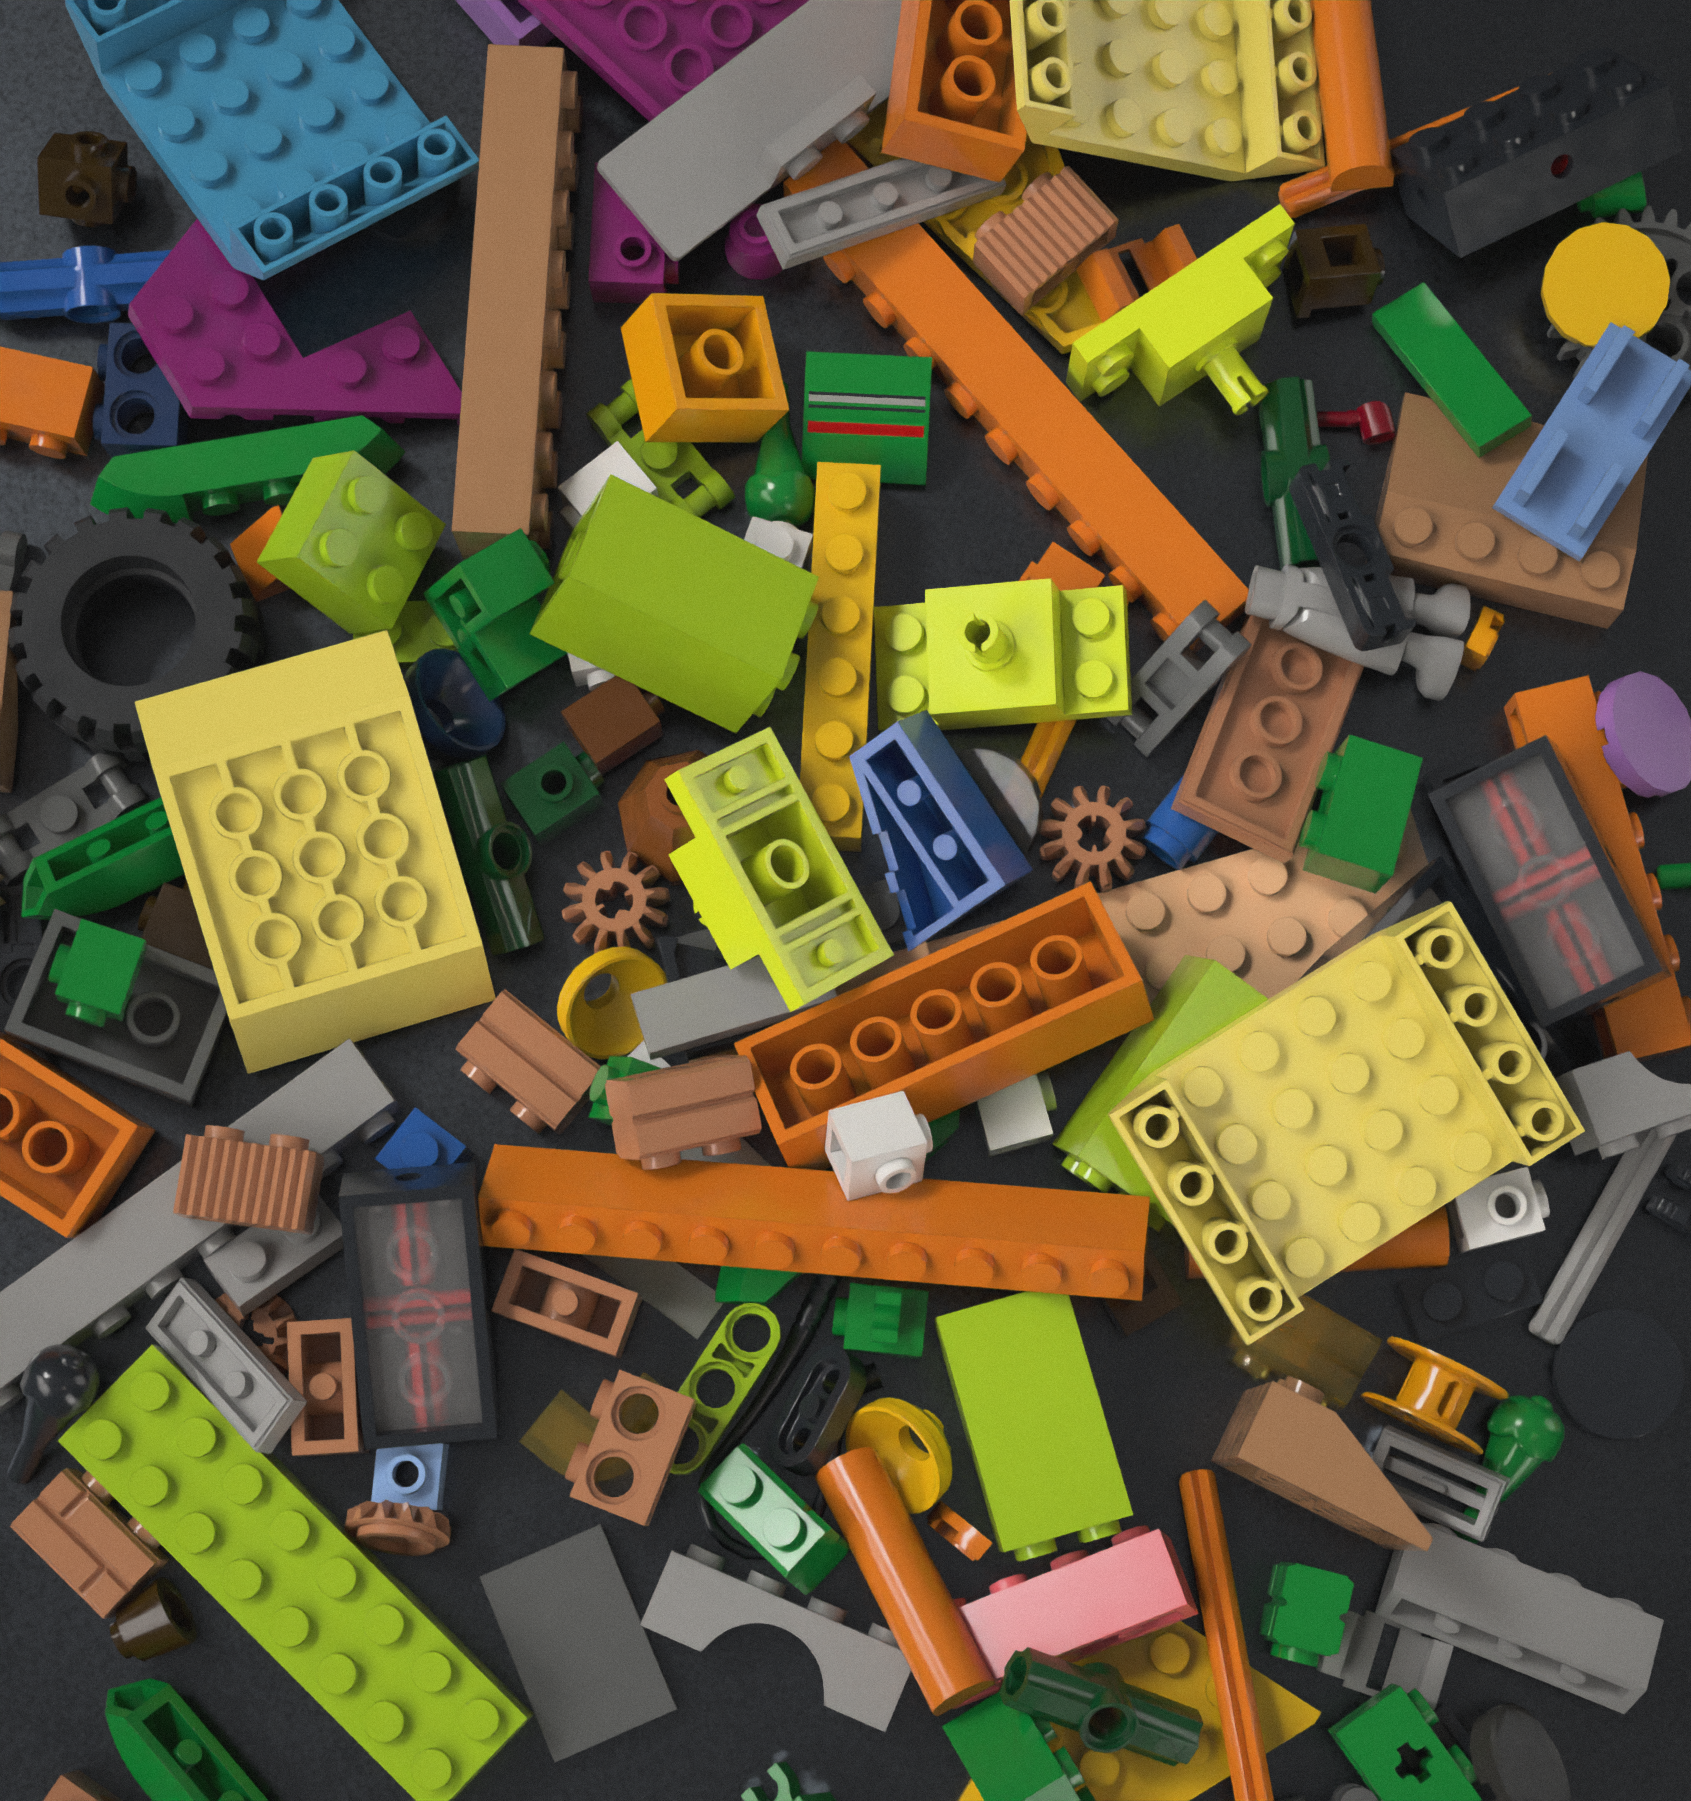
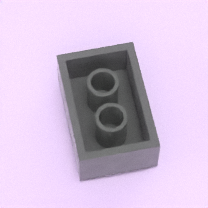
M54 909L4 1031L8 1037L192 1107L228 1019L215 971L147 945L148 948L123 1020L119 1021L107 1017L104 1026L100 1027L65 1015L69 1004L58 1001L55 995L58 984L48 981L60 944L72 947L81 919Z

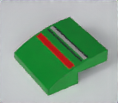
M806 351L802 464L810 480H816L817 462L881 465L880 483L926 485L932 357Z

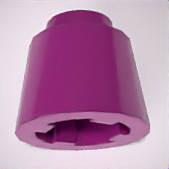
M752 204L732 219L725 238L724 252L729 265L738 274L748 279L764 280L776 276L783 270L756 216L760 206L764 204Z

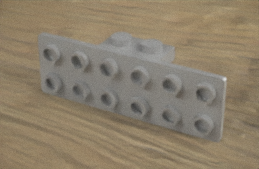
M809 0L601 158L597 165L598 172L669 258L675 262L681 260L789 175L794 181L805 175L822 159L823 155L820 151L833 141L838 139L841 144H844L868 124L870 118L867 115L889 99L902 0Z

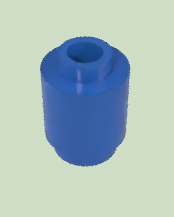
M1182 775L1145 824L1148 830L1141 838L1142 843L1150 852L1177 870H1182L1188 861L1196 862L1219 833L1171 809L1184 775Z

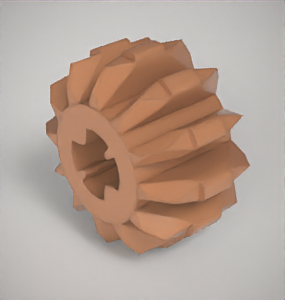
M1077 786L1072 792V801L1075 808L1059 798H1056L1051 803L1050 809L1059 821L1051 819L1041 821L1039 833L1054 841L1041 846L1039 855L1042 860L1062 858L1052 872L1054 880L1057 882L1063 880L1072 870L1078 874L1074 883V889L1088 883L1089 876H1095L1098 888L1101 892L1105 893L1109 892L1112 888L1110 870L1125 881L1132 878L1134 869L1126 858L1142 859L1146 846L1130 838L1143 833L1146 825L1143 819L1135 818L1123 821V818L1129 813L1133 802L1128 797L1121 799L1112 808L1107 805L1110 797L1109 787L1101 786L1098 790L1096 801L1089 802L1084 787ZM1087 827L1088 834H1092L1093 828H1098L1104 832L1103 851L1097 852L1096 845L1092 846L1091 852L1080 847L1079 844L1083 835L1082 828Z
M610 851L601 852L600 861L604 870L598 873L593 870L590 864L584 861L581 862L577 869L581 877L587 882L586 886L573 882L566 883L563 889L567 897L581 902L570 905L562 910L565 922H582L572 935L578 945H582L597 935L594 943V953L609 949L612 941L617 942L618 947L631 948L629 940L637 937L647 949L652 948L655 945V940L651 932L645 927L646 924L665 928L669 922L667 914L652 908L670 901V893L667 888H650L659 878V870L654 865H651L635 875L638 868V856L633 852L627 853L621 868H615V862ZM618 892H623L628 906H632L630 911L619 910L615 918H608L605 906L601 904L603 899L614 901Z

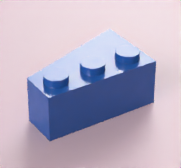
M927 710L897 721L849 756L872 834L879 835L890 872L886 873L885 877L890 893L896 892L907 927V930L902 933L908 952L937 937L1033 871Z

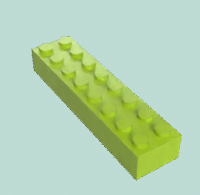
M152 1344L58 1440L416 1801H453L534 1715L374 1553L360 1545L355 1537L345 1531V1525L272 1452L271 1454L255 1452L161 1346Z

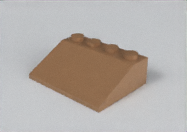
M1405 392L1375 518L1376 527L1394 567L1390 575L1412 578L1416 584L1437 589L1444 584L1454 583L1466 586L1471 597L1608 629L1624 609L1637 549L1648 455L1579 562L1492 508L1545 425L1531 422V427L1478 458L1431 398Z
M1287 1376L1286 1380L1279 1379L1278 1383L1271 1381L1243 1392L1211 1462L1387 1550L1428 1551L1433 1541L1432 1536L1338 1414L1320 1405L1325 1395L1322 1391L1296 1378Z

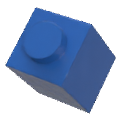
M415 1107L375 1159L387 1169L469 1163L475 1154Z

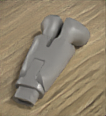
M1286 564L1281 571L1256 565L1250 580L1245 613L1268 619L1269 627L1272 629L1280 630L1283 628V632L1312 646L1387 675L1395 674L1400 662H1406L1416 668V684L1421 694L1425 698L1440 701L1448 694L1462 660L1464 642L1456 638L1467 627L1471 603L1470 593L1466 586L1448 583L1440 587L1434 595L1415 593L1414 579L1389 575L1390 582L1406 620L1416 619V624L1423 625L1432 636L1410 632L1400 644L1369 651H1359L1352 643L1321 567L1298 568Z

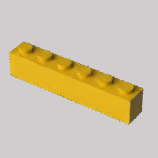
M817 462L811 573L819 578L810 601L818 604V610L808 630L800 782L838 851L861 852L864 804L849 756L867 744L881 465Z

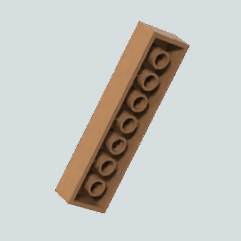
M488 44L452 533L463 560L519 528H522L528 540L535 541L542 549H552L554 514L552 511H549L548 494H545L546 488L556 489L558 478V452L553 451V435L550 432V428L560 429L562 420V392L557 391V373L554 371V368L564 369L566 362V331H561V311H558V309H569L571 278L570 272H565V250H573L575 217L574 213H570L569 191L577 192L579 157L578 154H574V133H581L583 121V98L581 95H578L577 71H568L564 48Z

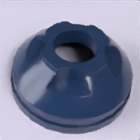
M445 648L433 649L419 657L407 670L404 681L422 740L430 744L428 749L459 759H470L490 751L503 738L506 716L500 696L489 702L460 653ZM428 708L440 718L443 728L435 721Z

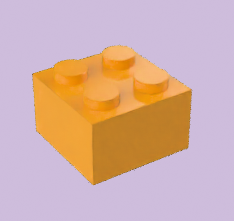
M651 293L621 327L645 442H757L789 411L763 296Z

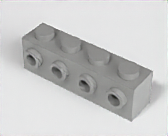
M1422 1523L1433 1538L1428 1551H1393L1375 1614L1622 1714H1625L1646 1692L1664 1620L1645 1613L1638 1604L1623 1598H1608L1583 1588L1577 1580L1568 1575L1546 1573L1523 1564L1508 1551L1498 1548H1483L1458 1538L1451 1529L1440 1524Z

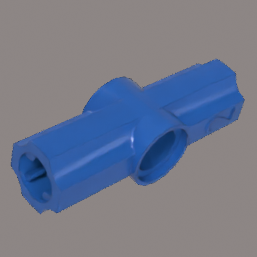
M79 246L63 252L62 258L0 262L1 320L65 316L69 320L87 324L116 320L121 316L122 311L129 310L130 302L172 250L118 254L115 250L107 247Z

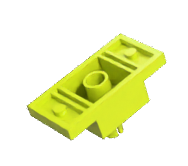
M1281 204L1074 341L1066 383L1078 400L1082 401L1095 391L1100 397L1111 393L1128 379L1130 374L1127 370L1131 368L1159 407L1206 375L1210 377L1227 400L1236 416L1248 411L1246 406L1248 403L1252 407L1258 404L1269 391L1265 385L1260 383L1239 353L1260 339L1273 297L1266 288L1281 275L1279 268L1283 258L1289 251L1287 246L1295 223Z
M1051 578L926 589L925 603L874 607L878 730L881 733L897 721L925 710L929 712V715L940 730L1132 715L1127 591L1123 585L1060 591Z
M771 727L694 762L664 779L696 837L668 855L693 900L694 912H699L702 916L698 920L708 927L730 970L760 955L789 1011L792 1012L894 956Z

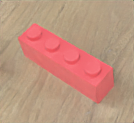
M1147 1525L1134 1527L1115 1535L1111 1539L1113 1547L1089 1556L1087 1550L1073 1551L1051 1561L1052 1571L1029 1580L1026 1574L1006 1577L989 1586L991 1595L968 1604L965 1598L953 1599L996 1684L952 1709L962 1707L999 1692L1003 1683L1004 1667L1015 1650L1023 1651L1030 1647L1074 1663L1199 1614L1171 1538L1161 1529L1150 1532Z

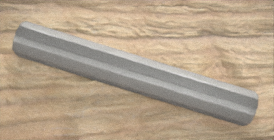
M1655 1129L1637 1134L1636 1138L1639 1147L1624 1152L1544 1296L1543 1302L1539 1305L1529 1323V1330L1536 1337L1553 1345L1559 1344L1564 1340L1676 1135L1659 1140Z

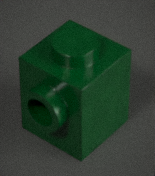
M564 741L500 783L506 797L540 847L604 806L601 796L596 789L605 783L602 775L585 751L574 757Z

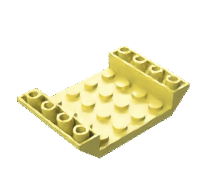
M1010 0L1017 111L1032 143L1230 182L1309 172L1325 167L1310 0Z
M387 630L135 701L155 778L227 1014L248 1074L337 1048L349 1038L353 1042H357L496 999L482 940L414 709Z
M1450 901L1370 935L1150 1073L1107 1114L1244 1344L1247 1346L1305 1310L1298 1299L1300 1296L1512 1161L1531 1166L1585 1131Z

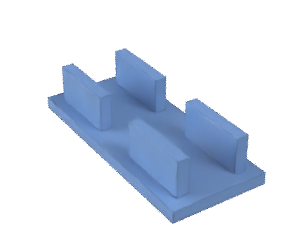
M1612 322L1606 328L1492 507L1579 562L1691 386V370L1688 369L1690 366L1688 363L1681 359H1678L1677 362L1633 336L1635 331L1625 325L1620 328Z

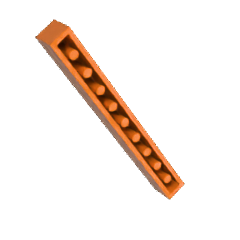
M836 139L820 152L823 155L822 159L810 171L795 181L790 176L783 182L784 197L869 168L846 142L841 144ZM919 223L823 256L827 266L840 281L847 283L852 280L866 295L863 303L871 316L884 328L892 324L907 341L903 344V347L908 356L932 357V370L946 384L947 388L944 390V393L954 409L966 419L973 415L989 432L985 435L986 442L997 457L1008 465L1015 461L1029 477L1026 485L1034 498L1047 510L1056 507L1071 524L1067 527V531L1076 545L1088 556L1097 553L1112 570L1108 574L1114 586L1123 585L1127 591L1128 601L1133 603L1138 599L1154 616L1150 620V624L1163 642L1204 600H1207L1220 613L1217 620L1224 627H1227L1245 611L1249 589ZM1198 637L1189 648L1196 653L1205 643Z
M494 1144L478 1195L483 1246L1138 1301H1142L1150 1209V1197L922 1178L921 1182L913 1183L900 1192H880L847 1201L834 1171L681 1159V1163L673 1166L644 1170L642 1169L641 1160L622 1159L618 1154Z

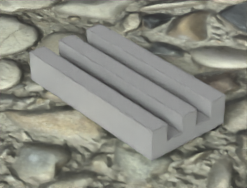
M1390 1425L1383 1428L1372 1460L1382 1472L1384 1468L1480 1510L1476 1520L1389 1481L1413 1512L1481 1542L1487 1539L1492 1527L1490 1525L1501 1504V1497L1510 1481L1509 1477ZM1391 1448L1399 1449L1488 1489L1486 1495H1483L1390 1454Z

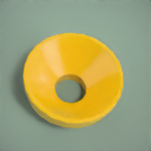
M612 947L593 954L575 967L560 992L557 1004V1017L561 1030L573 1046L579 1048L588 1057L609 1059V1056L628 1054L644 1040L631 994L666 984L665 972L652 958L637 949ZM605 973L611 974V984L604 995L592 1001L584 1000L585 988L594 977Z
M888 1397L879 1398L863 1406L850 1418L846 1428L847 1452L861 1447H872L877 1450L909 1514L921 1513L931 1508L949 1489L952 1480L951 1447L943 1431L944 1425L929 1410H922L907 1401ZM909 1426L920 1437L929 1453L922 1451L914 1443L909 1432Z

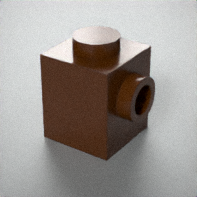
M614 676L561 711L567 728L582 750L590 757L601 775L664 735L658 716L664 713L665 709L657 695L618 676Z

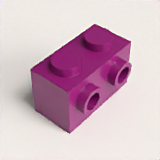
M595 162L588 280L593 302L642 304L651 293H667L668 284H679L680 260L675 262L669 258L598 172V162Z

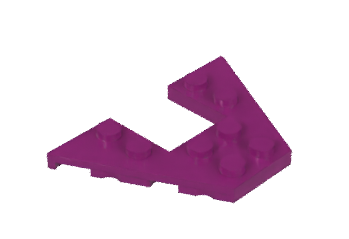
M198 218L129 304L128 317L190 418L221 419L227 415H238L246 420H273L274 415L313 416L315 421L325 422L363 415L366 418H381L387 423H404L405 418L457 419V423L460 425L462 392L411 310L303 358L253 276L236 270L231 266Z

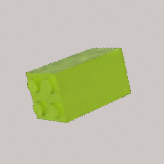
M610 474L570 533L552 578L555 584L548 588L530 634L737 733L752 714L761 717L765 713L776 688L783 691L790 683L800 660V656L792 652L797 638L803 639L807 634L818 610V604L810 600L819 577Z
M1185 955L1150 1004L1154 1020L1130 1032L1052 1143L1067 1154L1061 1166L1092 1188L1094 1186L1103 1193H1107L1113 1187L1119 1192L1118 1194L1150 1197L1149 1226L1157 1232L1160 1231L1165 1223L1174 1227L1107 1114L1150 1073L1267 1001L1268 998L1216 960Z
M1025 1291L936 1317L934 1322L935 1331L999 1552L1013 1550L1016 1561L1020 1562L1058 1551L1054 1538L1077 1532L1079 1542L1086 1543L1122 1532L1118 1519L1132 1516L1133 1511L1069 1295Z

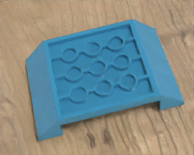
M65 0L66 8L103 88L228 262L236 270L265 280L479 169V158L449 118L444 116L432 123L429 122L339 0Z

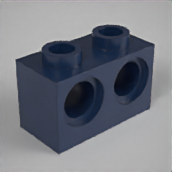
M109 323L108 344H100L97 355L98 376L100 381H105L104 404L97 403L94 408L93 432L95 440L101 441L102 446L111 458L189 444L191 418L158 364L156 363L153 369L143 374L131 372L132 365L137 358L145 354H151L132 323ZM142 413L154 415L153 424L148 430L140 434L127 433L128 424L135 416Z

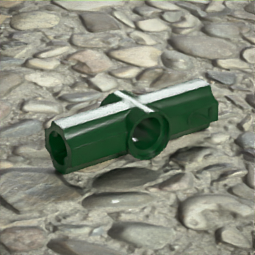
M1299 377L1280 378L1263 384L1269 392L1259 402L1260 427L1265 449L1261 453V479L1264 499L1267 507H1272L1280 570L1286 564L1298 568L1321 567L1291 496L1289 486L1302 466L1315 463L1319 471H1322L1330 460L1326 444L1321 445L1312 380L1300 379Z
M486 755L470 758L435 770L433 773L454 835L452 842L466 887L472 890L492 955L508 953L543 940V930L524 875L531 865V843L526 832L519 825L507 822Z
M1027 1647L1023 1651L1015 1650L1004 1667V1678L999 1692L1005 1706L1077 1731L1085 1746L1095 1752L1109 1753L1124 1748L1175 1767L1179 1763L1188 1764L1199 1748V1735L1203 1721L1198 1709L1125 1683L1119 1670L1108 1663L1095 1662L1081 1667Z

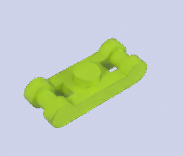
M632 378L620 387L622 394L606 406L600 402L586 413V417L593 428L609 447L617 441L656 486L660 499L699 518L716 506L721 510L735 499V495L726 481L716 470L712 469L691 442H645L643 429L632 438L627 435L621 425L635 414L639 415ZM691 477L698 485V488L683 499L674 489Z

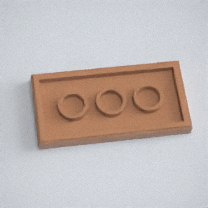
M1247 614L1240 633L1252 646L1221 679L1171 809L1285 864L1295 853L1305 820L1318 791L1315 788V780L1324 754L1327 751L1332 752L1364 666L1301 641L1283 632V628L1280 630L1272 629L1269 627L1268 619Z

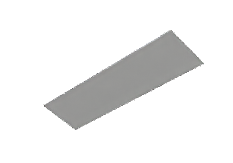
M581 1254L626 1288L639 1293L644 1301L696 1339L700 1337L724 1304L715 1302L716 1291L676 1262Z

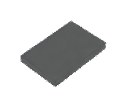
M602 1524L479 1577L554 1763L678 1709L646 1629L640 1626L641 1617Z

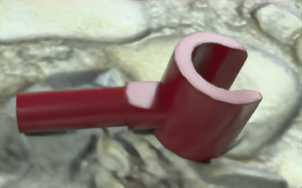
M1381 401L1368 402L1359 406L1356 410H1347V412L1316 411L1318 427L1352 428L1359 426L1363 443L1367 445L1388 442L1395 437V426L1391 410Z

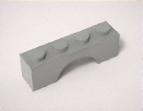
M1630 1051L1571 1070L1555 1078L1585 1130L1570 1140L1575 1156L1598 1148L1601 1158L1606 1159L1639 1147L1636 1138L1637 1134L1655 1129L1659 1140L1691 1129V1084L1674 1083L1656 1076L1647 1070Z
M692 1543L686 1555L676 1550L671 1551L640 1626L700 1652L720 1634L740 1625L763 1623L783 1628L803 1641L816 1658L823 1679L824 1706L886 1732L911 1671L891 1629L872 1622L867 1634L846 1625L844 1620L848 1611L814 1596H811L807 1607L783 1597L787 1588L786 1584L754 1570L750 1571L747 1581L722 1570L726 1563V1558Z

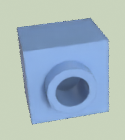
M438 1443L377 1449L371 1501L381 1503L384 1500H389L393 1503L409 1502L410 1505L442 1510L449 1445ZM405 1461L413 1462L419 1472L417 1481L410 1487H403L396 1479V1469Z

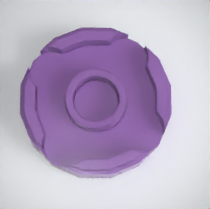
M1641 671L1608 683L1599 695L1595 721L1597 731L1605 728V735L1609 744L1602 746L1603 755L1619 781L1637 795L1647 798L1655 795L1662 797L1686 788L1691 781V719L1686 707L1677 694L1657 676Z

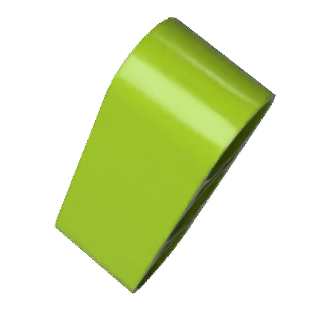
M745 1303L735 1307L726 1316L680 1387L678 1393L698 1401L688 1427L697 1434L699 1449L691 1461L685 1464L673 1463L670 1473L689 1475L698 1471L708 1461L776 1355L782 1341L781 1327L776 1316L767 1307L757 1303ZM749 1316H757L764 1319L771 1328V1337L768 1344L757 1352L743 1351L734 1341L736 1325L742 1319ZM713 1371H722L729 1374L735 1383V1393L732 1400L721 1408L708 1407L702 1403L699 1397L698 1387L701 1380L706 1374Z

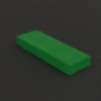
M1424 282L1372 313V325L1478 458L1531 427L1532 415Z

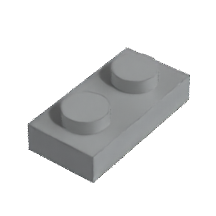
M318 1195L312 1235L250 1227L203 1260L208 1271L244 1317L344 1248L342 1226Z

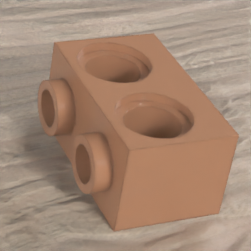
M619 1370L615 1382L604 1379L590 1411V1417L599 1420L591 1443L588 1445L579 1441L565 1474V1479L574 1483L570 1497L643 1526H649L698 1401L622 1370ZM640 1395L649 1396L658 1407L659 1416L657 1423L646 1433H632L623 1422L622 1413L624 1406L633 1397ZM612 1458L626 1460L634 1473L631 1488L619 1497L606 1495L598 1484V1472L601 1466Z

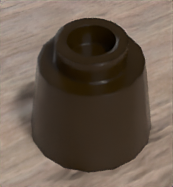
M164 1577L156 1579L119 1607L115 1614L116 1621L109 1626L111 1638L120 1654L126 1659L135 1656L142 1662L196 1642L197 1638L195 1622L184 1598L178 1589Z

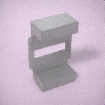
M1349 1610L1348 1613L1341 1614L1339 1619L1345 1623L1339 1654H1333L1331 1657L1320 1654L1316 1670L1343 1679V1687L1375 1696L1379 1691L1367 1688L1366 1684L1384 1624L1400 1628L1382 1690L1391 1683L1401 1686L1406 1694L1416 1688L1431 1708L1435 1710L1454 1646L1421 1636L1422 1633L1368 1610L1364 1611L1363 1616Z

